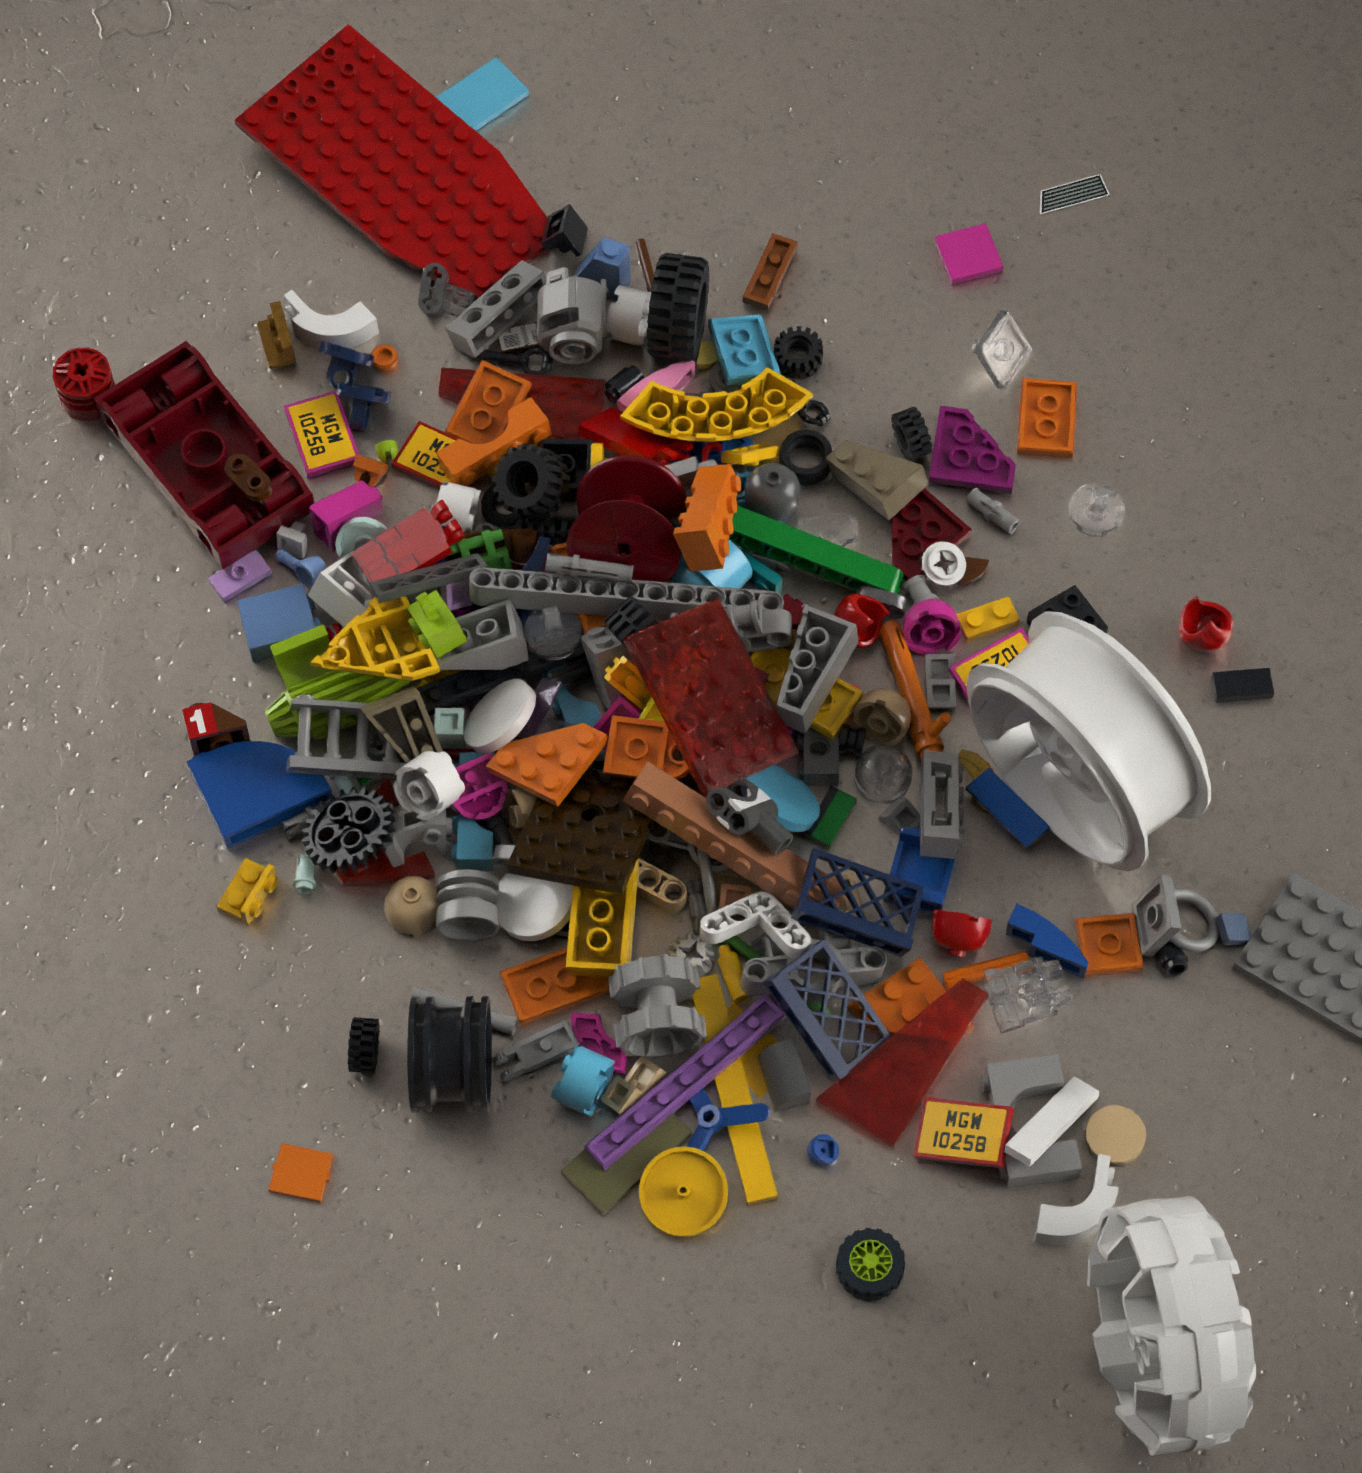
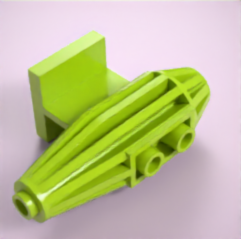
M323 624L270 645L275 663L287 689L264 711L275 737H298L299 711L289 710L292 698H297L298 695H313L316 700L373 703L392 695L410 682L404 679L311 666L310 662L317 655L321 656L329 648L330 640ZM311 712L310 739L318 740L328 736V713ZM340 714V727L345 729L355 725L358 715Z

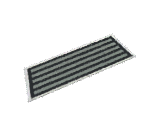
M1101 174L1041 190L1040 215L1109 196L1110 194Z

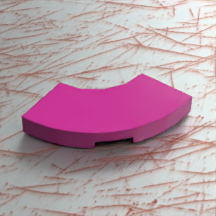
M571 1012V1028L580 1046L614 1060L613 1066L615 1067L612 1075L625 1077L627 1056H625V1052L621 1048H616L615 1040L607 1035L602 1026L601 1015Z

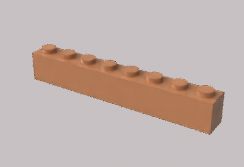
M647 761L623 799L624 802L731 868L736 873L747 878L761 889L782 900L787 905L793 908L797 905L808 865L807 861L788 849L775 856L750 832L741 835L733 834L709 811L704 796ZM815 867L821 878L828 875ZM831 877L823 881L831 896L843 891L836 879ZM815 885L809 888L806 899L819 903L825 900V897L819 886ZM845 895L834 900L838 909Z

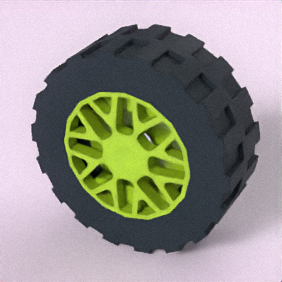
M865 1228V1230L854 1231V1234L848 1235L845 1238L837 1254L836 1273H838L840 1284L842 1283L844 1289L852 1293L853 1297L863 1298L865 1301H870L871 1299H876L877 1301L881 1300L884 1296L888 1297L894 1289L899 1287L904 1275L905 1255L904 1251L900 1248L901 1244L893 1238V1235L883 1232L882 1229Z

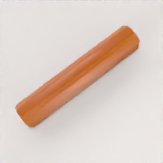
M1025 951L946 971L943 973V982L947 989L1026 969L1030 964L1029 957Z

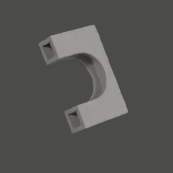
M1059 1054L986 1064L985 1074L980 1076L983 1093H988L990 1103L987 1104L1011 1106L1012 1108L1019 1101L1029 1097L1056 1094L1064 1085ZM1012 1125L1009 1140L1016 1134ZM1076 1140L1053 1143L1030 1167L1006 1153L1004 1169H997L999 1178L1005 1179L1006 1188L1009 1189L1079 1179L1082 1167Z

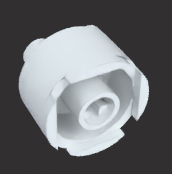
M619 285L614 293L619 295L618 300L611 302L606 332H610L607 338L641 346L645 344L647 339V320L651 292Z
M443 481L437 502L444 500L453 517L440 525L446 526L450 521L456 519L463 532L473 531V523L477 517L481 491L476 490V488Z
M434 751L421 753L396 771L397 780L393 783L394 793L401 806L407 812L412 810L419 814L416 818L421 820L434 818L456 802L465 790L464 783L452 765L451 757L443 751L439 753Z

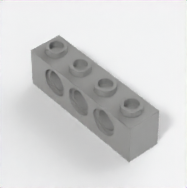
M521 260L445 327L454 348L476 358L537 304L538 292L543 285H546L547 279L544 272Z

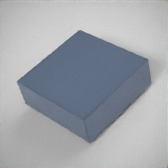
M1221 913L1215 918L1223 945L1247 944L1252 935L1245 913Z

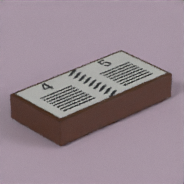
M537 322L512 326L497 338L500 352L521 354L528 349L540 347L537 342Z

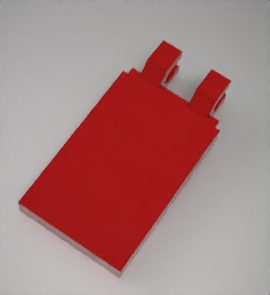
M613 407L604 410L579 425L578 435L586 439H593L594 443H603V447L620 455L647 457L664 466L669 465L667 461L678 462L691 458L689 454H683L681 449L687 453L693 449V443L660 436L639 429L621 420L620 415L623 412Z

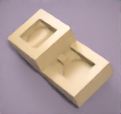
M641 1055L625 1079L617 1075L600 1100L622 1115L653 1089L667 1072Z

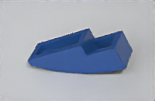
M1016 903L1007 923L1006 935L1029 944L1030 957L1084 979L1089 962L1079 948L1050 921Z

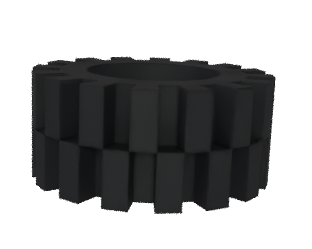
M797 326V331H793V328L789 327L787 328V334L783 330L780 332V338L776 337L774 355L779 370H782V375L785 377L790 373V379H795L796 375L800 376V380L805 379L806 373L811 377L813 376V370L818 372L820 365H822L821 338L818 339V334L815 331L810 334L811 329L806 327L805 331H801L802 326ZM794 347H802L808 350L809 354L805 358L797 359L789 356L788 351Z
M913 406L892 414L891 422L893 424L891 425L895 431L894 437L897 438V444L901 447L900 451L904 454V457L908 461H912L931 454V436L928 434L929 429L925 426V420L923 417L921 418L920 411Z
M359 1017L352 1019L349 1032L350 1039L348 1040L349 1072L374 1073L376 1070L380 1036L379 1019Z

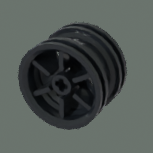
M418 996L411 997L408 1016L407 1072L409 1104L412 1113H419L420 1107H426L427 1113H434L438 1102H463L467 1113H474L475 1106H481L482 1112H489L492 1086V1024L489 996H482L481 1002H475L474 996H467L463 1007H438L434 996H427L426 1002H420Z

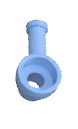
M284 548L279 549L275 555V560L292 568L298 579L308 587H312L320 572L326 569L325 562L316 555L299 560L289 554Z

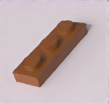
M772 233L744 292L742 303L766 311L769 310L797 250L798 241Z

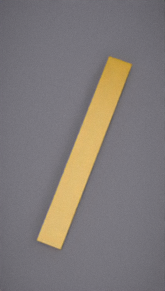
M717 974L700 977L701 988L696 989L692 995L696 1011L700 1016L704 1015L707 1038H703L704 1045L730 1024ZM739 1057L714 1078L721 1108L753 1104ZM758 1122L726 1126L747 1205L778 1199Z

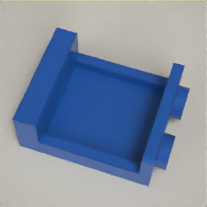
M913 827L908 829L901 828L890 875L923 886L924 891L919 911L933 914V910L938 911L943 908L955 859L920 856V829ZM886 887L884 889V894L888 892ZM905 889L896 892L904 907L912 904L914 892ZM891 896L883 899V902L895 905Z

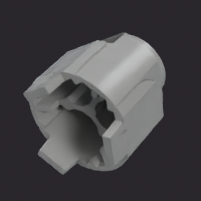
M566 267L547 272L546 285L540 288L537 296V342L540 347L549 350L553 359L566 364H581L592 360L596 354L603 350V337H607V300H609L606 279H601L600 284L587 278L568 277V269Z

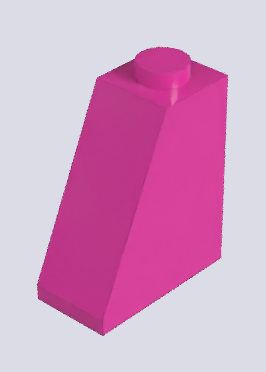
M362 480L312 504L309 510L315 536L332 552H335L337 534L346 521L354 517L375 519L383 512V497L377 488L374 486L369 487Z

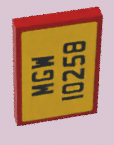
M418 421L392 461V468L440 490L443 481L452 482L440 468L436 452L455 442L458 438ZM480 477L476 479L474 483L468 485L467 487L474 488Z
M924 1097L913 1156L916 1159L1004 1169L1006 1157L1004 1150L1005 1144L1009 1141L1014 1109L1011 1106Z

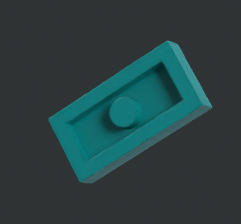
M739 548L752 567V577L749 581L754 584L756 589L774 591L780 594L782 592L783 577Z

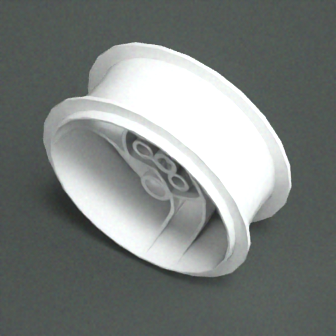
M1045 611L1031 622L1028 632L1029 645L1006 667L998 664L981 663L969 672L966 687L972 721L990 759L1005 781L1050 826V831L1078 853L1099 864H1105L1114 869L1124 871L1135 870L1144 865L1149 854L1148 835L1173 817L1193 819L1206 812L1211 802V782L1202 748L1190 724L1175 701L1156 677L1130 651L1113 637L1090 623L1062 612Z

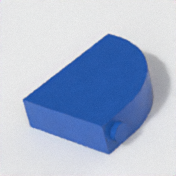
M244 741L224 745L209 752L196 754L191 760L186 761L190 774L227 849L282 825V821H286L304 812V808L308 806L312 808L320 804V801L330 799L329 795L332 794V789L324 775L286 773L287 760L296 751L279 744L263 741Z

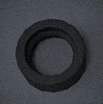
M807 429L795 431L782 442L779 462L795 473L801 485L816 484L825 479L830 472L826 457L832 452L831 443L824 435L817 431ZM808 446L820 451L823 458L819 465L806 469L794 465L790 461V453L798 447Z

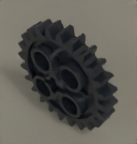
M352 787L349 794H346L342 789L340 790V796L337 798L330 794V802L320 801L319 803L322 808L320 810H311L315 817L305 820L309 827L302 829L305 838L302 839V843L305 846L304 851L315 866L319 865L322 871L328 868L334 874L339 868L342 874H345L348 867H352L354 872H357L358 864L362 863L365 867H368L369 858L378 860L377 851L386 852L387 849L383 845L384 842L393 841L389 833L396 831L392 824L396 821L392 814L393 810L382 795L378 796L375 790L369 793L366 787H363L359 793L355 787Z

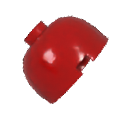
M933 910L931 932L937 944L948 949L947 955L965 958L966 952H976L985 945L991 931L992 919L981 916L975 918L970 916V914L953 911Z

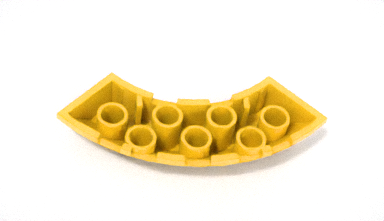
M768 367L754 379L741 385V389L731 393H726V391L703 393V397L687 396L683 391L668 388L651 380L620 415V419L639 429L668 438L704 442L725 441L760 433L778 425L803 408L813 397V393Z

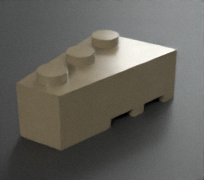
M415 686L360 707L366 717L406 763L425 751L437 753L443 751L420 692Z

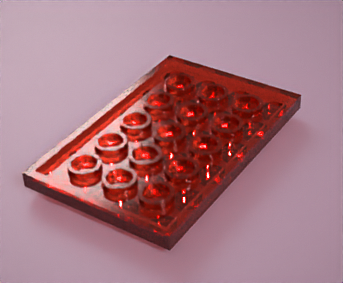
M719 598L627 636L623 640L704 797H707L712 789L718 787L727 788L737 780L753 776L799 753L782 718L778 716V711Z

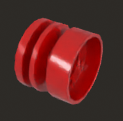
M89 347L75 348L66 351L57 359L53 366L52 378L63 410L71 418L80 421L99 419L100 416L94 398L115 385L107 358L98 350Z

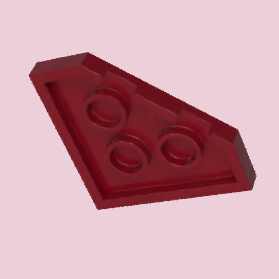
M924 488L892 517V566L904 573L903 579L905 581L916 575H925L924 570H921L922 556L930 545L936 542H949L958 547L971 535L972 529Z

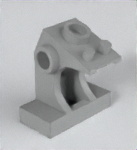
M390 804L393 810L392 814L396 819L392 823L396 831L389 833L393 841L384 842L383 845L387 849L385 853L393 867L404 864L405 850L409 844L415 841L424 840L427 844H435L442 856H446V848H452V841L446 840V838H451L452 817H446V809L432 819L421 820L416 818L419 814L414 811L407 812L404 810L397 812L393 804Z

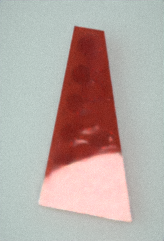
M441 368L439 397L459 404L476 370ZM512 373L531 382L532 386L525 400L532 397L548 418L552 437L557 439H586L578 435L579 425L603 412L604 384L606 380Z
M962 978L853 1067L848 1075L836 1081L820 1094L816 1101L894 1148L924 1101V1097L931 1090L986 1002L989 993Z

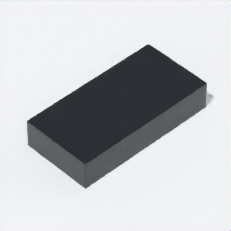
M1270 668L1212 673L1211 679L1216 703L1271 699L1274 696Z

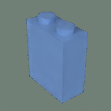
M304 584L237 600L253 662L273 657L270 645L320 626L319 618L312 617L311 610H315L316 607L314 600L306 594Z

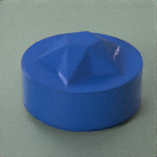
M820 1134L808 1143L807 1155L812 1163L825 1167L837 1159L839 1147L831 1136Z

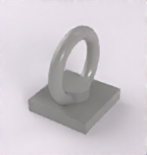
M1160 875L1132 903L1142 956L1153 957L1168 941L1183 950L1201 952L1211 948L1219 937L1220 932L1215 919L1217 913L1207 899L1193 890L1174 888L1172 876ZM1176 900L1191 902L1204 914L1208 924V932L1203 939L1191 940L1178 933L1182 927Z

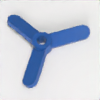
M701 1089L688 1100L697 1114L699 1124L687 1147L704 1151L713 1133L720 1131L726 1126L766 1121L770 1116V1109L763 1103L718 1109L713 1105L704 1089ZM714 1116V1119L708 1122L709 1118Z

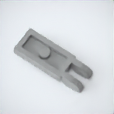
M564 1020L512 1044L513 1047L501 1053L499 1052L492 1058L495 1066H501L512 1061L517 1056L520 1063L507 1068L500 1074L503 1082H509L520 1077L524 1072L527 1074L572 1053L575 1046L580 1047V1044L568 1021Z

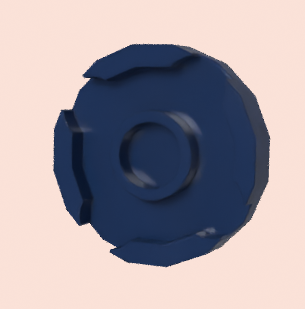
M321 341L319 352L331 355L326 379L327 383L334 389H337V385L334 382V374L337 371L344 370L347 375L345 383L348 386H352L358 364L372 367L375 357L374 355L361 353L354 349Z
M338 382L336 394L354 398L350 428L365 431L369 422L372 401L390 403L392 391H384L381 388L360 384L348 386L345 382Z

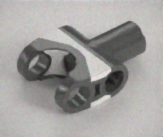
M740 779L734 781L729 786V789L718 787L708 793L706 797L707 808L733 834L741 835L750 832L775 856L782 853L793 840V835L776 820L778 816L776 803L749 780ZM738 785L745 787L747 797L737 795L736 789ZM716 793L721 794L724 799L722 809L717 807L714 802Z

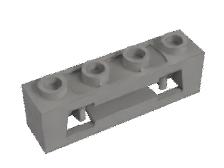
M925 750L923 752L920 768V856L955 859L957 848H963L964 830H960L959 826H963L964 808H959V804L963 803L964 787H959V783L963 781L964 766H959L958 753ZM944 785H947L944 797V818L936 817L935 825L933 826L936 811V791L943 792Z

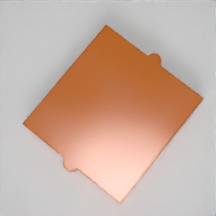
M282 1143L277 1161L272 1165L274 1172L268 1189L269 1192L321 1203L326 1182L330 1181L329 1171L334 1155Z

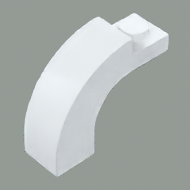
M293 290L283 295L286 306L284 312L292 321L294 334L300 340L313 347L320 348L321 341L353 348L379 334L377 318L361 301L340 314L322 315L311 310Z
M1098 1154L1092 1192L1086 1200L1072 1207L1041 1204L1038 1213L1035 1243L1046 1245L1073 1244L1090 1237L1099 1230L1098 1222L1104 1210L1114 1207L1119 1187L1112 1186L1115 1167H1109L1111 1156Z

